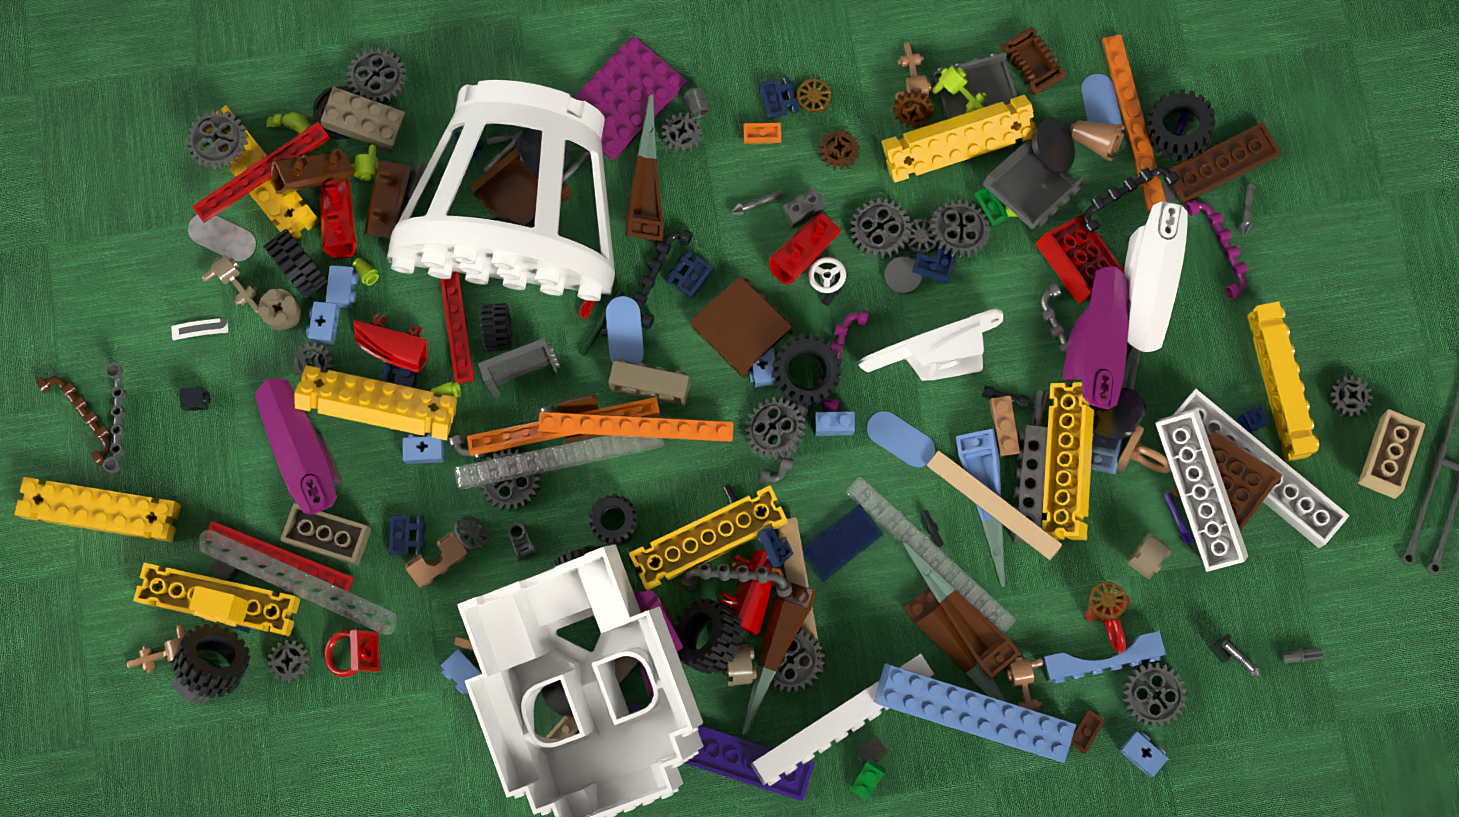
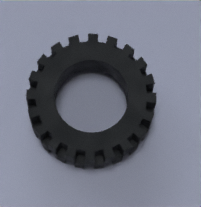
M1180 89V94H1176L1175 90L1170 91L1169 97L1163 94L1160 97V101L1156 100L1153 103V108L1151 107L1149 110L1147 128L1151 147L1155 145L1154 151L1157 153L1162 151V157L1166 159L1168 155H1171L1173 161H1177V157H1182V161H1187L1190 155L1194 159L1197 157L1198 151L1203 154L1206 146L1209 147L1215 129L1214 108H1211L1209 100L1204 102V96L1200 94L1196 97L1195 91L1190 90L1189 94H1185V89ZM1175 111H1187L1196 116L1200 125L1193 133L1178 136L1168 132L1163 125V121L1169 114Z
M287 229L263 245L275 263L305 299L328 282Z
M804 334L798 335L796 339L794 337L789 339L781 347L773 361L772 377H775L773 381L775 387L778 386L780 388L778 390L780 395L784 393L787 396L786 400L791 401L792 399L795 400L797 405L805 403V406H810L812 403L818 404L823 399L825 400L836 389L841 380L840 375L843 368H840L842 364L841 358H837L839 352L837 349H831L833 344L830 341L826 344L821 336L816 339L814 334H809L807 337H804ZM808 354L818 359L824 370L822 382L812 388H804L797 385L791 379L788 369L789 362L793 357Z
M703 598L698 599V603L695 601L690 603V609L685 607L682 610L684 615H679L676 619L679 621L678 625H673L683 645L677 654L681 663L701 673L720 672L719 667L725 669L728 666L726 662H732L735 659L732 656L733 653H738L740 650L737 645L742 643L743 640L739 636V634L743 633V627L739 626L742 624V621L738 618L736 612L708 598L706 600ZM712 621L713 630L710 639L703 647L697 649V642L701 631Z
M204 624L202 629L197 625L193 628V631L191 629L187 631L173 658L174 663L172 667L173 670H176L174 674L176 679L182 678L180 684L183 687L188 685V691L193 693L194 690L199 691L198 695L202 697L205 693L208 694V698H214L216 693L219 697H223L226 692L228 694L233 692L234 688L236 689L250 661V655H248L249 648L244 647L246 642L243 638L238 640L239 634L236 632L233 634L229 633L230 628L224 627L223 630L219 629L220 625L214 624L213 628H210L209 624ZM196 650L214 651L223 656L229 663V666L223 668L209 666L201 661Z

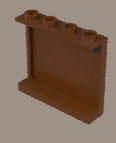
M515 148L469 188L472 194L494 218L506 217L514 220L521 226L531 228L535 225L539 177L534 176L522 166L518 150ZM562 181L561 202H565L569 199L572 192L570 186H566Z
M739 276L690 321V324L744 379L749 374V368L788 333L790 335L793 334L791 327L793 325L788 318H782L779 315V310L773 304L770 306L766 302L767 299L761 292L757 293L753 289L754 286L749 280H743Z

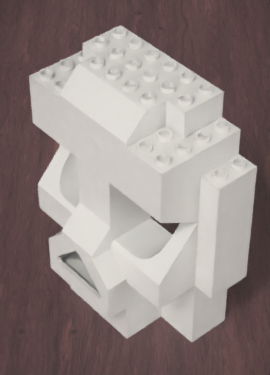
M616 544L599 548L534 577L518 581L488 594L457 604L482 671L481 675L465 680V684L506 797L514 795L516 799L527 795L533 814L541 812V815H545L553 811L555 817H614L619 812H628L641 804L643 806L650 804L660 798V796L661 799H664L679 791L678 787L683 784L677 766L682 765L688 759L693 758L694 755L699 754L698 750L703 747L698 733V726L703 724L662 611L660 607L641 613ZM595 615L601 631L593 652L558 636L556 633L559 628ZM622 656H632L643 663L654 691L653 700L648 707L630 714L615 676V659ZM561 680L579 733L560 739L541 737L534 733V702L544 686Z

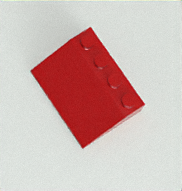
M1084 214L1046 232L1035 243L1078 304L1091 298L1095 272L1097 270L1116 266L1124 273V269L1096 231L1091 234L1086 233L1084 230L1086 225Z

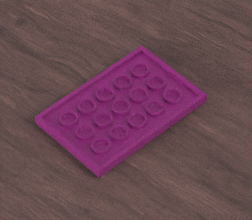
M633 35L573 98L588 102L604 116L605 121L601 138L602 153L613 162L642 132L649 96L653 95L655 119L688 82Z

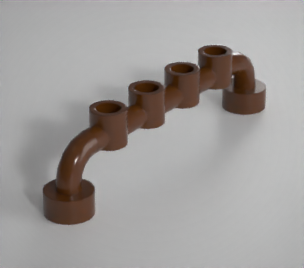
M56 376L46 378L45 380L41 377L36 380V384L44 394L51 390L50 385L57 384L102 442L103 449L100 452L96 449L90 454L97 464L101 466L111 447L110 440L107 437L110 434L104 425L99 427L96 423L99 420L93 411L88 412L85 407L88 404L81 396L79 398L76 397L74 392L77 390L71 382L66 384L63 379Z

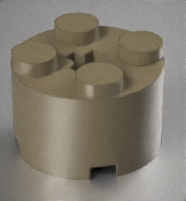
M270 289L259 302L258 313L270 328L276 331H286L289 328L295 327L300 321L302 314L300 305L293 295L286 290Z
M1149 532L1127 561V565L1147 579H1150L1154 573L1161 569L1163 566L1161 562L1173 550Z
M748 644L737 645L740 650L738 653H733L732 656L735 659L732 662H726L728 666L723 670L724 677L729 678V682H726L727 686L751 684L752 680L756 679V669L752 667L751 659H754V649L749 647Z

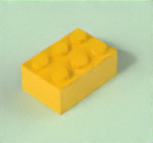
M195 586L189 610L194 611L195 616L205 620L219 621L220 623L236 627V624L243 625L250 602L236 595Z

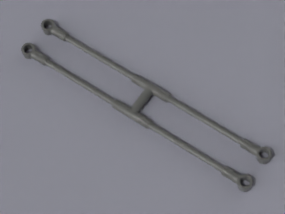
M1459 391L1443 441L1440 443L1430 474L1431 479L1412 539L1409 540L1406 553L1401 556V562L1405 565L1412 564L1415 561L1416 540L1441 466L1459 471V463L1444 458L1448 447L1447 442L1459 408ZM1459 478L1438 549L1435 551L1432 563L1427 567V571L1432 575L1438 574L1441 571L1440 562L1444 553V544L1459 500ZM1406 555L1410 557V562L1406 561ZM1432 565L1436 566V572L1432 570Z

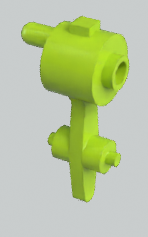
M953 65L949 69L946 67L941 72L942 76L939 78V82L932 88L934 94H937L943 87L953 95L961 91L970 101L966 105L967 113L984 108L983 104L987 101L985 98L987 94L985 92L983 94L979 92L974 96L964 87L968 82L965 77L967 74L962 68H956Z
M374 144L369 146V154L356 155L355 163L351 164L354 169V176L362 181H371V179L376 178L379 159L376 157V146Z

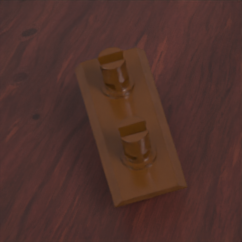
M339 148L336 151L333 149L332 152L303 154L293 158L273 160L271 167V184L276 194L322 186L330 180L339 182L354 176V169L346 152Z
M382 160L379 161L364 234L391 239V234L399 222L412 167Z

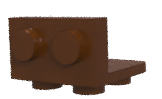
M595 395L558 403L559 412L581 413L599 409ZM575 434L565 436L566 443L604 435Z

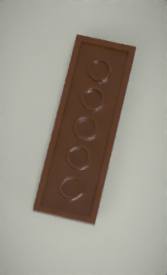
M1262 122L1206 150L1203 154H1198L1196 158H1190L1170 168L1169 170L1172 173L1176 172L1180 177V180L1172 185V188L1183 205L1279 157L1282 153Z

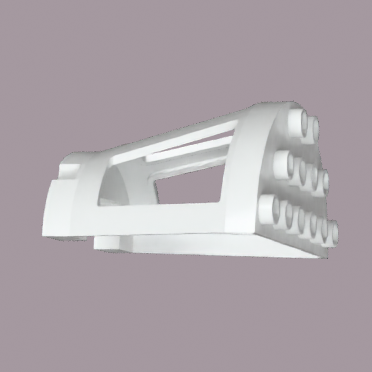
M485 80L479 81L478 85L467 84L463 86L458 94L455 113L398 224L391 234L387 254L389 263H392L391 269L411 274L414 273L415 266L429 268L428 274L430 276L441 279H450L452 271L466 274L465 280L482 285L488 284L489 277L504 279L503 286L515 290H525L526 283L541 285V292L556 296L563 295L564 288L578 290L579 298L589 301H600L601 294L611 295L615 268L601 144L605 121L602 113L588 102L570 97L568 93L531 83ZM485 124H508L542 131L535 225L533 228L489 219L447 216ZM464 125L427 214L421 217L410 218L454 129ZM566 140L579 144L591 153L601 254L558 235Z

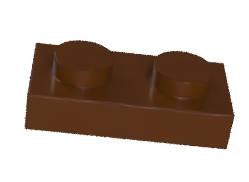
M1088 709L1074 731L1070 746L1086 754L1106 720Z

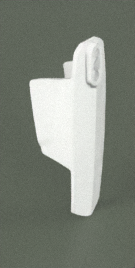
M1164 201L1153 205L1146 225L1139 227L1129 239L1124 275L1129 280V299L1131 300L1127 342L1142 352L1160 349L1168 328L1186 245L1187 211L1182 205ZM1169 208L1173 210V215L1171 216L1168 212ZM1165 227L1169 228V234L1165 232Z
M997 308L920 334L870 354L859 360L858 364L864 371L871 372L905 359L922 381L980 372L983 370L982 354L984 352L982 332L1003 322V312Z

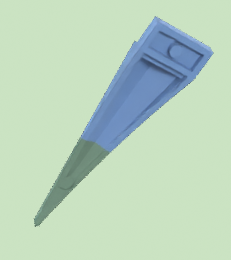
M1132 347L1125 362L1121 388L1134 390L1140 351ZM1093 431L1091 469L1115 474L1123 452L1125 438L1109 441L1098 436Z
M988 429L956 436L958 454L964 470L1001 497L999 449L997 448L995 430ZM976 504L1000 584L1004 587L1002 524Z

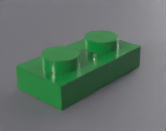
M987 188L974 193L973 196L982 209L983 214H986V219L991 227L1009 218L999 199Z
M868 759L850 791L867 801L884 775L886 768Z

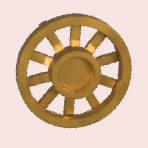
M816 78L805 80L797 90L799 106L810 113L823 111L831 101L829 86ZM816 83L821 84L818 89L816 88ZM806 85L807 88H808V91L805 90V89H802V88ZM823 86H824V87L826 88V90L820 92V90H821V89L823 88ZM800 91L807 95L800 96ZM828 93V98L821 96ZM807 98V101L803 104L801 99ZM822 99L827 102L826 104L822 105L820 100ZM808 103L812 104V109L806 107ZM818 103L820 108L815 109V104Z
M1102 582L1096 585L1089 596V604L1092 611L1104 619L1119 617L1125 611L1128 602L1124 589L1112 582ZM1107 586L1112 587L1110 592H1108ZM1103 587L1105 593H1102L1098 588ZM1116 588V589L1119 590L1120 592H1118V593H1116V594L1114 595L1113 592H1114V589ZM1096 591L1101 597H1094V592ZM1122 594L1123 600L1116 599V597ZM1093 600H1099L1100 603L1094 606ZM1116 603H1124L1123 608H1120ZM1102 606V613L1096 610V608ZM1113 607L1119 610V612L1114 614ZM1106 609L1110 610L1111 615L1104 614Z

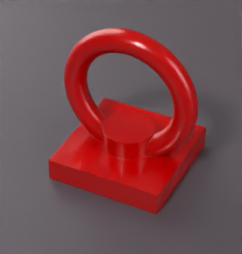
M1128 594L1126 595V596H1127V601H1128V602H1127L1126 609H1127V607H1128V605H1129V603H1130ZM1123 596L1116 597V599L1123 600ZM1116 603L1120 608H1123L1124 603ZM1089 604L1085 613L1086 621L1090 622L1101 619L1102 622H1105L1106 631L1113 649L1118 654L1124 653L1126 642L1119 617L1114 619L1101 618L1092 611ZM1100 606L1096 610L1102 613L1103 607ZM1113 607L1114 614L1118 613L1119 610ZM1106 609L1104 614L1111 615L1110 610Z
M342 630L332 635L324 650V660L328 670L338 677H349L358 671L380 672L378 632ZM342 638H349L351 645V667L345 670L339 669L332 660V650L337 641Z

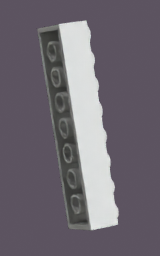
M1198 408L1160 419L1156 422V426L1206 572L1245 562L1248 554Z

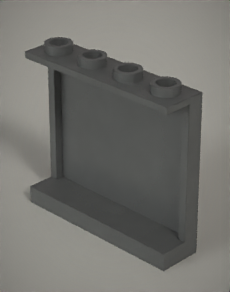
M997 52L987 58L978 57L973 59L972 62H959L954 65L956 68H962L967 74L965 77L968 82L964 85L967 90L974 96L979 92L987 94L985 97L987 101L983 104L985 107L1004 102L1007 105L1011 103L1010 99L1017 97L1005 60L1006 53L1000 54ZM941 67L935 71L933 77L935 85L939 82V78L942 76L941 72L946 67ZM943 87L938 92L946 120L967 113L966 105L970 101L961 91L953 95Z
M1031 138L995 168L982 185L1033 230L1037 225L1041 227L1048 220L1047 216L1049 214L1053 216L1059 210L1058 206L1060 204L1064 206L1069 201L1071 194L1075 196L1082 188L1079 185L1084 179L1081 178L1075 182L1065 172L1053 174L1045 170L1038 155L1034 154Z
M544 338L478 363L484 382L494 398L502 396L498 385L550 364H552L555 374H558L557 368L560 367L551 343L546 344Z

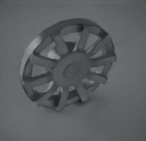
M915 219L910 224L911 226L915 224L917 230L913 228L907 229L915 234L906 236L907 238H914L911 243L905 242V244L915 253H928L938 244H934V240L929 238L931 234L929 233V228L925 229L926 224L931 225L930 221L927 219ZM918 223H923L922 228L919 227ZM927 241L933 243L932 247L929 248ZM918 243V248L916 249L912 245ZM924 244L926 249L920 250L921 245Z
M468 515L461 517L456 522L454 527L455 535L464 547L470 550H479L486 545L489 536L486 526L480 522V519Z

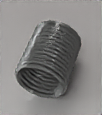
M694 88L684 94L692 118H699L709 113L710 109L702 88Z

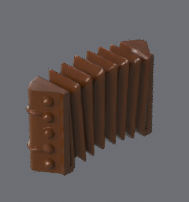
M1031 26L1015 37L1008 39L1000 47L1002 53L1007 54L1006 58H1011L1010 62H1014V66H1018L1017 70H1021L1020 75H1024L1023 80H1026L1024 84H1029L1028 93L1035 96L1053 84L1058 83L1066 77V74L1062 67H1058L1059 62H1055L1057 56H1051L1053 50H1048L1049 45H1044L1045 40L1039 41L1041 35L1035 36L1036 30Z

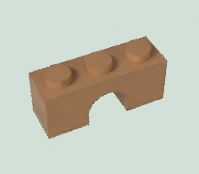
M1011 396L990 399L989 403L992 419L995 424L999 457L1019 454L1020 450Z
M453 531L436 542L441 549V556L437 561L428 562L419 554L404 565L419 588L423 585H429L438 574L446 573L450 569L449 566L453 563H459L465 559V555L468 552L458 541Z

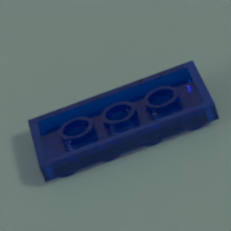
M859 504L802 548L804 560L819 579L824 582L881 538L884 533Z

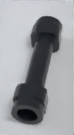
M991 386L984 387L982 397L992 399L1011 396L1012 403L1017 404L1019 408L1027 409L1030 398L1023 395L1017 397L999 392Z

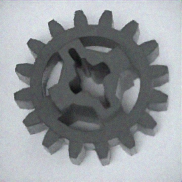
M679 113V117L676 118L673 114L672 120H666L667 125L662 127L665 131L662 132V137L665 138L664 144L669 143V150L674 147L675 153L682 150V153L685 154V149L692 152V146L698 147L697 141H701L702 129H699L700 122L695 123V117L689 119L688 113L685 117H682V113ZM685 128V133H683L679 138V134H681Z
M307 342L305 348L300 345V352H293L297 355L296 358H291L295 362L291 368L297 369L294 375L302 376L305 366L311 365L309 363L310 359L316 363L313 367L321 368V372L327 373L328 368H333V365L329 364L333 357L327 356L330 351H323L324 345L318 348V343L316 342L313 343V346ZM315 350L311 355L304 354L307 351ZM322 356L324 358V365L321 362ZM300 360L303 362V369L300 367Z
M1353 375L1348 379L1344 376L1341 378V381L1337 380L1334 382L1336 386L1330 387V390L1333 391V393L1328 395V397L1333 398L1330 405L1335 404L1334 411L1339 409L1340 416L1347 413L1348 418L1352 417L1353 414L1355 417H1358L1360 413H1365L1367 411L1366 408L1371 406V403L1368 401L1373 399V396L1368 395V393L1372 390L1365 388L1368 384L1367 382L1360 383V377L1354 380Z
M285 640V645L278 642V649L271 648L274 654H268V657L272 660L267 662V665L272 666L269 672L276 673L274 675L275 679L281 677V682L285 683L288 678V682L293 683L294 678L300 681L301 674L307 675L304 670L311 667L307 664V661H310L311 658L306 657L309 650H303L305 645H298V641L293 640L292 644L289 640ZM293 649H296L301 656H296ZM289 658L293 659V662H290L289 665L286 664ZM278 667H283L286 674H283Z

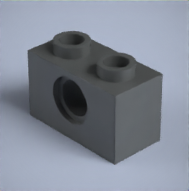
M816 188L785 204L783 206V215L793 228L815 216L818 212L824 211L825 202Z

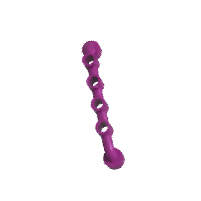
M1195 200L1186 202L1185 208L1189 216L1199 214L1200 209L1206 212L1208 222L1216 232V239L1222 244L1224 255L1232 265V272L1239 279L1238 286L1235 283L1226 286L1227 296L1231 300L1239 298L1241 292L1247 286V279L1244 273L1248 272V267L1245 262L1239 263L1236 257L1240 255L1239 248L1236 245L1231 246L1228 241L1232 237L1228 228L1222 229L1220 225L1223 222L1222 214L1220 212L1215 213L1212 207L1205 202H1196Z
M862 310L861 313L849 314L842 325H837L835 335H838L837 342L832 341L831 349L838 350V359L842 353L851 322L858 320L859 325L866 327L870 312ZM820 376V378H819L818 385H819V384L822 382V380H823V377H821V376ZM826 398L821 403L829 408V412H838L841 400L833 398L830 401Z

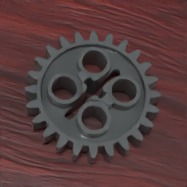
M370 48V53L363 50V56L357 54L358 60H351L352 65H348L350 72H346L348 78L347 83L350 85L349 89L353 91V94L375 102L380 101L381 104H384V100L391 103V97L398 99L396 93L402 94L401 88H406L407 71L404 68V62H400L399 56L395 58L394 52L388 55L387 49L382 53L380 48L377 49V52ZM377 63L382 64L381 66H374ZM362 74H367V77L362 78L360 76ZM388 76H394L392 79H386ZM374 87H380L378 90H372Z
M211 110V115L209 116L204 112V118L202 119L197 116L199 122H192L194 128H188V131L191 133V135H186V138L189 140L186 143L189 148L188 152L192 155L191 157L194 161L197 160L200 166L204 163L203 166L206 169L211 165L213 170H216L217 166L223 170L224 164L230 168V162L233 161L237 164L235 158H243L240 152L247 151L243 146L248 145V141L245 139L249 137L245 132L247 129L242 125V121L240 119L237 120L235 114L231 116L229 111L223 114L219 110L216 114ZM208 128H213L211 132L206 133ZM231 129L229 134H224L226 130ZM210 145L208 150L203 151L205 146ZM229 147L226 152H222L223 148Z
M879 198L875 204L870 200L869 206L863 203L864 209H857L859 215L853 214V218L856 221L850 222L851 226L854 227L850 229V232L854 234L851 237L852 241L857 240L855 242L856 247L861 246V253L867 250V256L873 253L876 259L878 254H881L882 259H884L886 253L889 257H892V251L898 254V247L904 249L902 242H909L906 236H911V231L907 230L911 228V224L907 223L910 221V217L905 216L907 214L906 210L901 211L902 207L900 204L895 207L894 200L890 204H888L887 198L884 200V203H881ZM882 213L888 214V217L885 219L879 218V215ZM867 223L873 225L870 229L863 228ZM891 228L899 229L895 234L889 232ZM876 238L883 239L880 244H875L873 241Z
M951 200L949 205L945 202L942 207L939 206L937 212L934 211L932 215L933 218L930 220L931 225L929 227V230L932 231L930 237H936L933 243L940 244L938 249L945 248L944 254L950 251L951 257L957 253L959 258L963 254L968 258L970 252L974 256L977 251L981 252L983 246L985 247L988 242L987 240L990 237L988 233L991 230L990 227H987L989 221L984 220L986 214L980 215L981 208L975 210V204L970 207L968 206V201L963 205L961 200H958L957 204ZM947 235L953 236L954 239L949 238Z
M773 397L771 403L766 399V405L759 403L760 409L753 408L755 414L748 415L751 421H746V424L750 427L745 429L749 433L745 438L750 441L748 445L753 447L752 450L761 457L765 455L766 458L770 459L773 456L777 460L779 454L785 458V452L792 454L791 448L798 449L796 443L803 442L799 437L805 436L801 429L807 428L802 423L806 419L801 416L803 412L798 409V406L795 403L792 405L790 400L785 401L783 398H780L778 402ZM778 412V416L773 419V415ZM791 424L790 429L785 430L786 426ZM765 426V430L760 433V429ZM778 438L777 443L772 445L773 441Z
M508 448L506 454L503 450H500L499 456L493 452L494 458L487 457L489 463H482L485 470H479V473L483 477L477 478V480L483 484L479 485L478 488L481 490L485 489L481 495L483 497L488 496L486 498L487 503L493 500L492 506L494 508L499 504L500 510H503L504 506L507 507L508 511L511 510V506L518 510V504L526 507L524 501L532 502L530 496H537L534 489H540L536 482L541 481L539 477H536V475L540 474V471L534 470L537 467L536 463L530 464L533 460L532 457L525 459L526 452L519 455V450L516 449L513 454L511 449ZM511 463H518L516 470H508ZM500 472L501 477L499 480L494 481L491 479L493 473ZM508 476L512 478V483L510 484L507 482L506 477ZM520 479L527 480L525 487H518ZM503 489H510V494L507 497L501 496Z
M804 630L797 632L791 645L797 642L798 647L793 652L791 645L788 648L782 663L779 665L771 683L774 682L773 687H780V690L783 692L787 689L789 693H792L795 689L797 693H800L801 687L804 690H808L807 684L814 686L813 678L820 679L817 672H823L819 665L825 664V662L820 660L825 654L818 652L822 649V646L816 645L818 640L812 639V634L808 633L806 635ZM792 657H794V662H795L794 664H791V663H792V660H791ZM806 657H809V664L807 666H804L803 660ZM791 670H794L795 676L790 680L788 674Z
M1147 663V669L1140 665V672L1133 669L1132 671L1135 676H1127L1130 683H1124V685L1128 687V690L1122 691V693L1127 694V697L1122 699V701L1129 703L1125 709H1132L1129 715H1137L1136 722L1143 719L1144 726L1150 721V726L1153 728L1156 722L1159 727H1163V721L1167 725H1171L1170 718L1177 721L1178 719L1175 714H1183L1180 707H1186V705L1182 703V700L1188 699V697L1183 696V693L1188 690L1181 688L1185 681H1178L1180 674L1173 675L1174 668H1170L1167 671L1166 664H1163L1160 669L1159 663H1155L1154 668L1151 663ZM1155 675L1160 678L1158 686H1154L1151 681ZM1143 681L1147 682L1152 691L1158 692L1157 697L1167 706L1166 709L1163 708L1158 699L1151 698L1153 693L1145 687ZM1140 688L1145 691V696L1142 699H1139L1136 694ZM1167 691H1171L1173 694V699L1170 702L1165 700V693ZM1152 704L1158 706V712L1154 715L1150 712Z

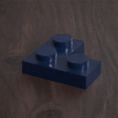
M945 248L937 249L935 258L917 253L912 272L948 284L957 253L951 257L950 251L944 254Z
M771 524L758 531L759 541L764 546L767 552V559L773 568L781 566L794 554L786 536L778 539Z

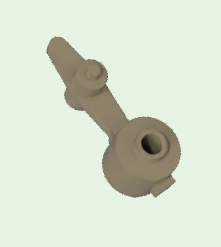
M226 255L222 258L219 256L213 260L214 264L202 276V280L207 282L217 275L225 285L231 281L240 292L235 296L237 300L234 303L243 306L248 302L255 312L258 313V305L252 299L257 295L255 292L258 290L256 286L252 288L249 285L244 289L235 277L240 272L237 270L239 265L233 258L229 260Z

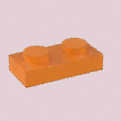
M744 123V144L781 143V123Z

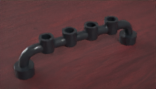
M1148 167L1141 170L1139 178L1134 180L1132 177H1129L1123 182L1124 187L1118 190L1115 186L1107 191L1108 196L1104 199L1098 196L1091 201L1092 206L1084 213V222L1086 224L1084 230L1087 234H1091L1100 227L1096 219H1091L1093 213L1119 200L1123 195L1134 191L1143 183L1151 181L1155 176L1164 175L1166 178L1163 181L1167 187H1170L1180 180L1179 175L1176 172L1172 173L1164 167H1157L1151 171Z
M688 230L673 232L668 235L664 242L660 241L656 247V252L659 253L657 259L652 258L650 260L648 268L651 269L649 276L644 275L640 284L644 287L641 292L636 291L633 300L640 309L641 327L649 330L653 325L655 316L646 313L644 316L641 313V309L647 302L648 294L655 284L658 272L663 267L665 257L670 252L672 242L680 239V244L688 246L692 240L693 232Z

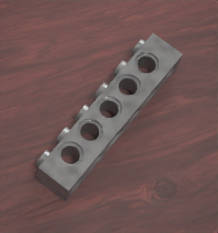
M1026 425L1023 430H1020L1019 435L1022 449H1019L1020 453L1017 460L1021 462L1020 468L1016 470V479H1019L1018 487H1015L1014 498H1017V506L1013 507L1041 528L1048 427ZM1028 443H1035L1037 450H1030ZM1032 461L1036 465V469L1030 470L1026 462ZM1026 480H1030L1034 483L1033 489H1029L1025 486ZM1024 499H1029L1032 502L1031 508L1023 505ZM1011 531V536L1014 537L1013 542L1026 543Z

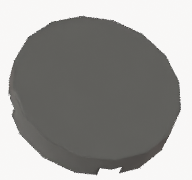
M901 256L894 258L888 263L884 279L891 291L905 295L918 288L922 275L912 272L915 260Z

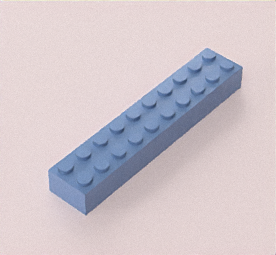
M887 663L884 665L873 702L881 706L1065 763L1076 724Z

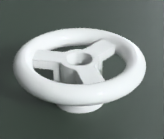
M823 257L811 265L808 272L809 282L817 291L831 293L837 291L844 284L846 270L839 260L832 257ZM823 263H832L836 265V267L832 268L831 270H824L820 268L819 265ZM814 272L820 274V282L824 287L817 284L814 279ZM840 272L838 283L830 287L835 282V274ZM826 274L830 275L829 278H825L824 276Z

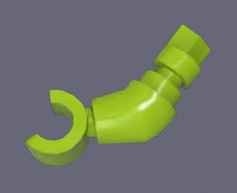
M291 112L290 114H285V116L283 114H275L274 117H268L266 126L283 127L285 125L286 128L295 130L300 134L311 127V124L304 115Z

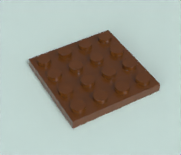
M1215 430L1208 440L1239 530L1241 531L1282 477V474L1218 430ZM1176 484L1171 490V493L1179 499H1181Z

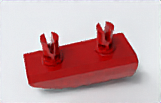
M347 179L339 182L330 180L325 185L320 186L322 248L334 258H351L356 251L357 244L350 181Z
M818 212L769 258V267L773 277H776L782 284L793 283L840 234V227L825 214Z
M376 314L371 324L354 320L355 342L369 354L390 364L417 373L425 365L428 358V339L419 337L422 332L421 326L418 325L414 331V324H412L408 333L383 327L386 322V318L383 315L378 320V314Z
M754 550L750 561L736 555L734 559L741 564L732 563V566L736 568L745 565L751 572H756L758 567L764 566L767 568L768 573H772V564L767 559L766 551ZM749 579L746 582H741L735 597L722 591L719 595L727 599V601L717 599V602L737 613L738 618L742 621V624L739 626L743 627V631L758 635L766 613L772 581L759 583L757 580Z

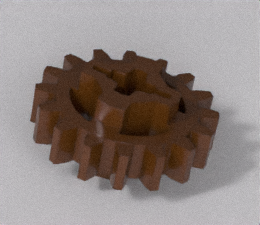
M914 89L911 90V93L905 90L904 96L899 94L898 100L894 101L893 113H895V119H900V125L906 123V128L913 125V128L916 129L918 124L920 127H923V122L929 123V118L933 117L934 105H932V98L928 99L927 93L921 95V90L918 93H915Z
M836 129L835 134L829 131L828 138L823 136V142L819 144L821 148L819 155H823L821 161H827V167L833 165V170L837 166L840 167V170H843L844 165L850 168V162L855 164V157L859 156L857 151L859 150V145L856 144L857 138L851 139L852 133L846 135L845 130L839 133L838 129ZM837 144L839 145V148L841 150V155L838 152V149H836Z

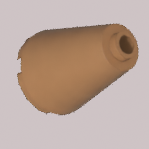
M1078 120L1072 124L1070 134H1072L1074 140L1111 162L1114 159L1111 157L1112 154H1117L1124 135V133H1121V129H1125V127L1120 124Z

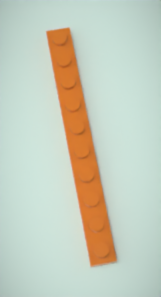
M1120 34L1105 37L1102 39L1139 178L1141 170L1148 167L1151 171L1157 168ZM1159 175L1155 176L1151 181L1140 185L1147 212H1151L1153 205L1162 201L1166 202Z
M656 397L580 413L661 417ZM539 421L469 435L467 440L470 456L575 435L577 433L538 432Z
M540 411L538 432L732 441L733 422Z

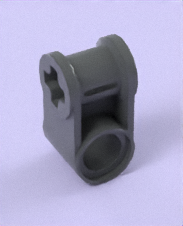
M517 522L512 523L508 527V535L518 561H522V558L531 554L536 555V549L525 527ZM516 527L522 528V534L519 537H514L512 534Z

